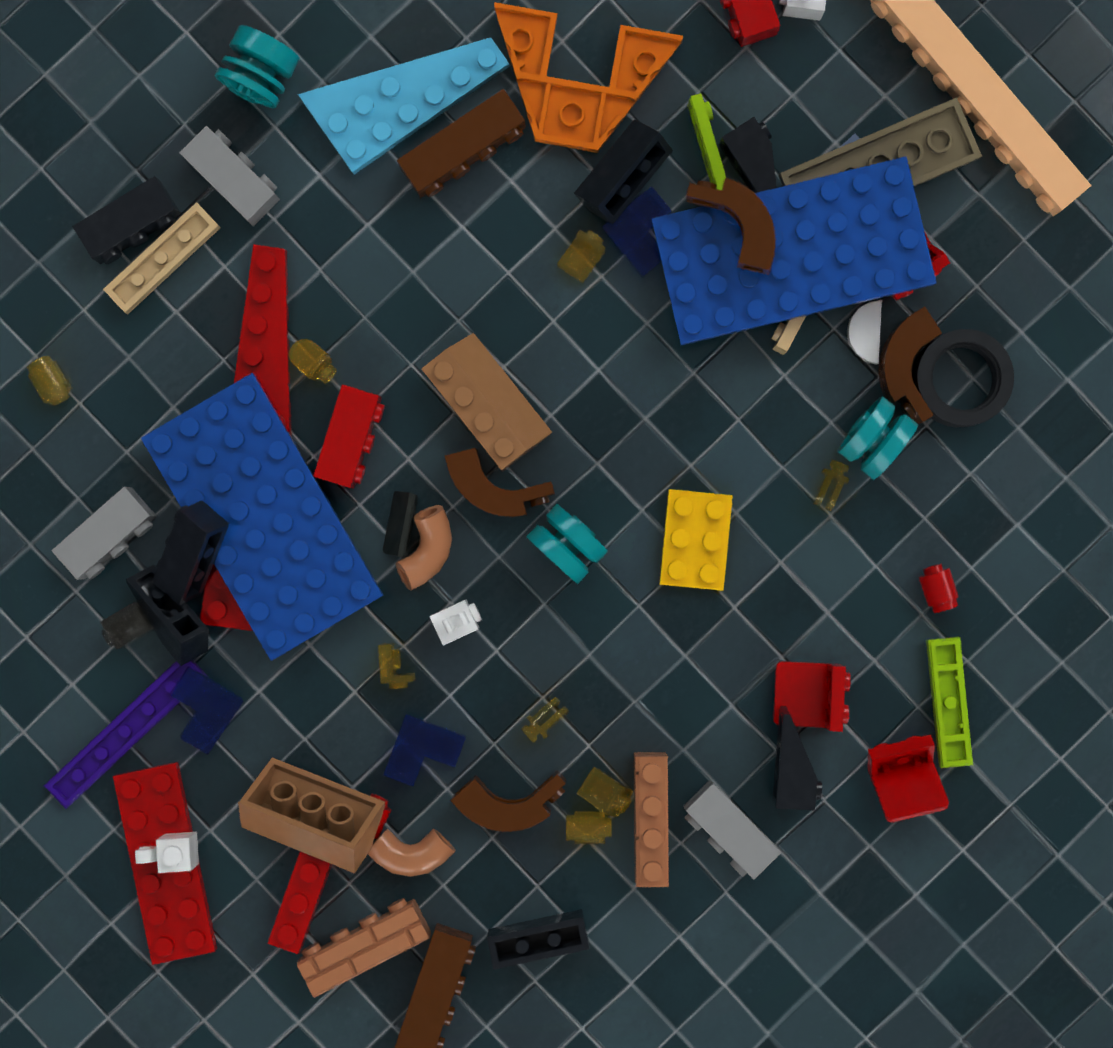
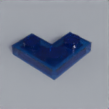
M652 186L630 203L613 225L607 222L602 226L603 231L642 278L661 263L657 242L649 233L653 229L652 218L668 215L672 212Z
M190 666L186 668L170 692L172 697L196 710L181 733L180 739L207 755L244 702L243 698Z
M406 714L384 776L414 786L425 757L455 768L466 736Z

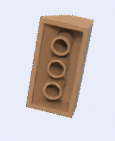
M474 333L444 350L422 368V371L502 472L553 433Z
M271 758L241 798L238 806L242 828L356 873L371 850L385 808V802L283 761Z

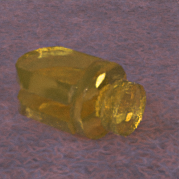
M308 339L298 340L292 345L289 358L292 364L312 380L320 379L324 384L333 379L337 369L331 365L332 358L321 347Z
M836 460L831 461L829 465L832 467L831 470L822 469L821 473L824 477L813 501V504L820 506L831 480H836L825 505V509L832 511L844 483L848 484L850 480L843 475L848 472L850 467Z
M557 697L550 700L533 717L530 714L526 717L531 724L528 727L525 724L521 730L533 743L538 740L536 736L539 733L546 739L548 737L547 732L568 714L569 710L564 706L543 725L539 726L538 723L561 702Z

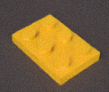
M668 489L660 585L724 591L733 495Z

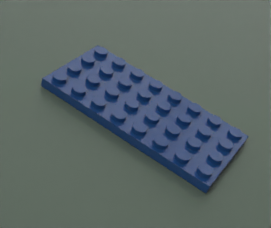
M907 156L755 193L766 206L775 230V253L769 275L737 268L743 244L742 232L736 220L724 211L701 206L652 218L681 345L936 284Z
M254 373L247 375L141 437L181 508L202 500L229 523L214 565L271 661L384 596Z

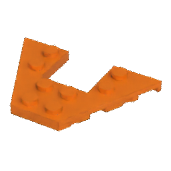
M494 3L496 16L534 140L539 143L598 153L683 40L682 35L620 25L609 87L549 77L547 73L558 13Z

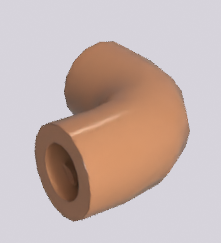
M441 505L428 507L414 515L413 519L420 535L419 546L411 555L396 562L398 574L409 590L425 584L438 574L449 557L452 535L449 520Z
M434 828L420 842L411 845L401 842L389 829H386L373 842L368 855L392 874L413 877L432 872L445 863L456 850Z

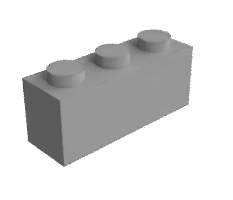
M206 125L179 153L254 226L280 200L274 193L277 186L265 174L259 178L251 170L255 166L253 162L243 152L236 155L229 148L232 142L219 129L214 133Z
M123 487L51 551L76 580L86 579L87 577L89 580H92L105 569L102 565L111 556L114 559L119 557L129 548L127 544L129 540L135 535L139 538L153 527L151 521L157 516L133 488Z
M711 779L683 806L688 813L684 818L697 831L703 828L711 836L707 841L719 854L725 850L733 858L730 864L742 877L748 873L755 880L782 853Z

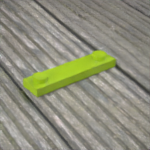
M699 93L690 96L687 106L709 181L717 185L716 189L722 190L726 175L710 121L714 119L709 101L704 102L702 94Z
M960 637L926 640L939 767L950 768L973 765Z

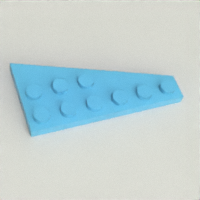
M490 37L298 95L353 175H355L510 66L505 56Z

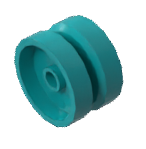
M883 396L879 397L858 418L837 451L849 462L858 460L868 450L861 461L860 470L873 480L879 477L896 459L918 427V423L906 414L896 417L888 425L894 415L895 405Z
M556 504L548 512L546 518L547 522L558 532L553 536L545 527L537 525L526 537L575 583L579 584L589 572L587 566L576 556L581 552L591 562L598 563L608 550L594 537L595 534L575 515L571 516Z

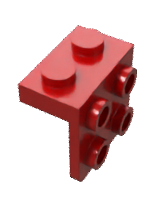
M778 662L775 668L774 723L778 725L780 706H786L795 726L826 728L829 731L843 732V724H848L849 706L844 704L845 692H849L851 684L850 672H846V666L830 663Z
M931 734L922 737L911 736L905 741L892 744L882 743L868 749L867 769L885 819L888 822L893 823L943 811L949 806L948 797L934 764L935 744Z

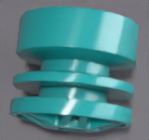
M239 25L229 46L240 58L224 56L221 62L228 69L219 67L214 76L237 96L251 103L274 109L280 100L273 93L283 94L285 91L284 86L274 78L275 75L291 78L300 58L292 49L275 38L249 26Z

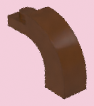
M725 178L722 190L716 189V184L699 180L697 184L689 183L686 202L724 211L738 223L742 232L743 244L737 268L769 275L775 253L776 239L771 216L761 199L743 184Z
M925 306L895 327L882 348L879 360V382L884 397L891 403L900 399L903 403L900 405L903 414L908 415L918 424L934 415L914 385L911 374L912 362L922 346L942 334Z
M477 448L445 455L450 476L459 492L471 504L487 513L502 517L527 515L525 502L530 501L531 507L549 503V496L555 495L551 481L520 490H504L493 485L483 472Z
M557 770L528 796L520 799H505L491 792L475 775L452 796L451 802L464 816L479 826L502 832L520 831L539 824L551 815V810L545 802L548 800L552 804L565 792L563 786L566 784V779Z

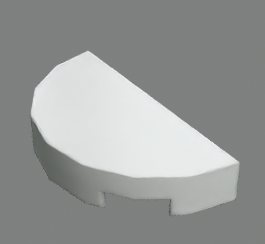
M882 300L868 302L858 308L850 318L847 328L848 344L852 347L855 354L862 358L861 360L875 365L879 364Z

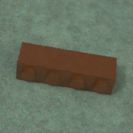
M503 88L397 160L398 165L420 198L425 195L432 197L444 188L443 183L452 177L457 180L471 170L469 166L480 159L481 162H484L495 155L497 152L496 148L504 142L511 144L518 140L524 134L522 130L526 128L525 119Z
M439 923L436 924L395 1048H443L445 1038L441 1037L440 1034L443 1025L450 1026L456 1008L450 1006L453 995L460 996L466 979L465 976L461 975L464 963L471 964L476 950V946L471 945L472 934Z

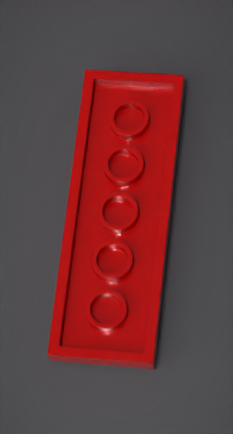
M173 762L114 775L113 780L152 965L215 952L217 944L200 863L191 871L158 873L157 861L136 864L135 850H139V847L156 846V840L164 834L193 832L179 763Z

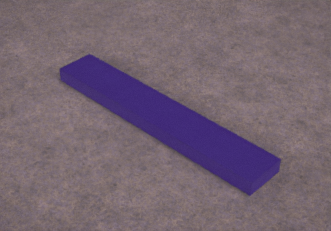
M193 660L182 666L177 661L173 663L49 780L44 787L65 809L69 808L208 676Z

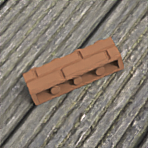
M634 752V856L636 887H669L668 756L666 752Z
M404 898L399 899L387 907L389 912L379 917L376 913H372L359 921L360 927L350 932L347 927L330 936L331 942L320 946L319 942L302 950L303 956L298 960L297 967L306 981L312 996L315 998L429 939L431 930L416 900L412 899L406 902Z

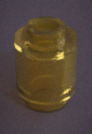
M43 356L27 366L29 371L28 378L43 403H51L55 406L70 397L68 393L72 390V386L57 361H52L50 356Z
M574 811V815H566V841H574V844H605V837H612L611 818H605V811Z

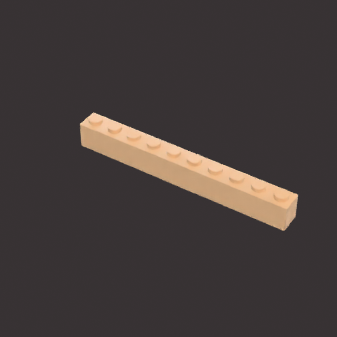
M870 0L874 13L879 18L887 20L892 26L891 30L896 39L901 43L905 42L913 51V58L921 67H927L933 75V81L936 86L942 91H947L953 99L957 97L964 115H967L975 124L974 129L982 139H988L994 146L998 159L1002 163L1011 166L1016 172L1015 177L1021 186L1026 189L1029 188L1037 197L1036 202L1044 212H1050L1052 216H1055L1092 186L935 0Z

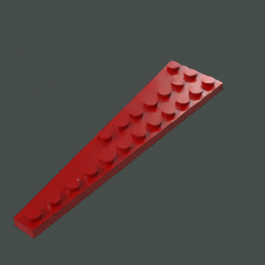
M253 244L234 383L254 373L292 437L289 392L290 351L288 340L287 250ZM213 565L204 589L200 619L205 625L253 631L216 566Z

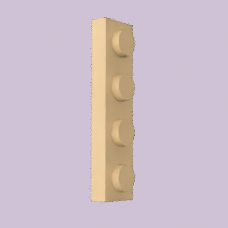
M196 202L103 290L126 314H129L221 227Z

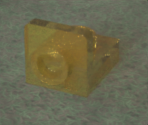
M579 229L576 238L561 257L557 266L583 284L605 254L606 248L602 245L603 239L590 230L585 233Z
M394 642L379 644L381 684L389 683V689L408 688V682L415 680V673L396 674V669L401 668L400 649H394Z
M593 767L576 794L604 814L618 817L619 814H623L630 806V797L634 791L620 784L601 769Z

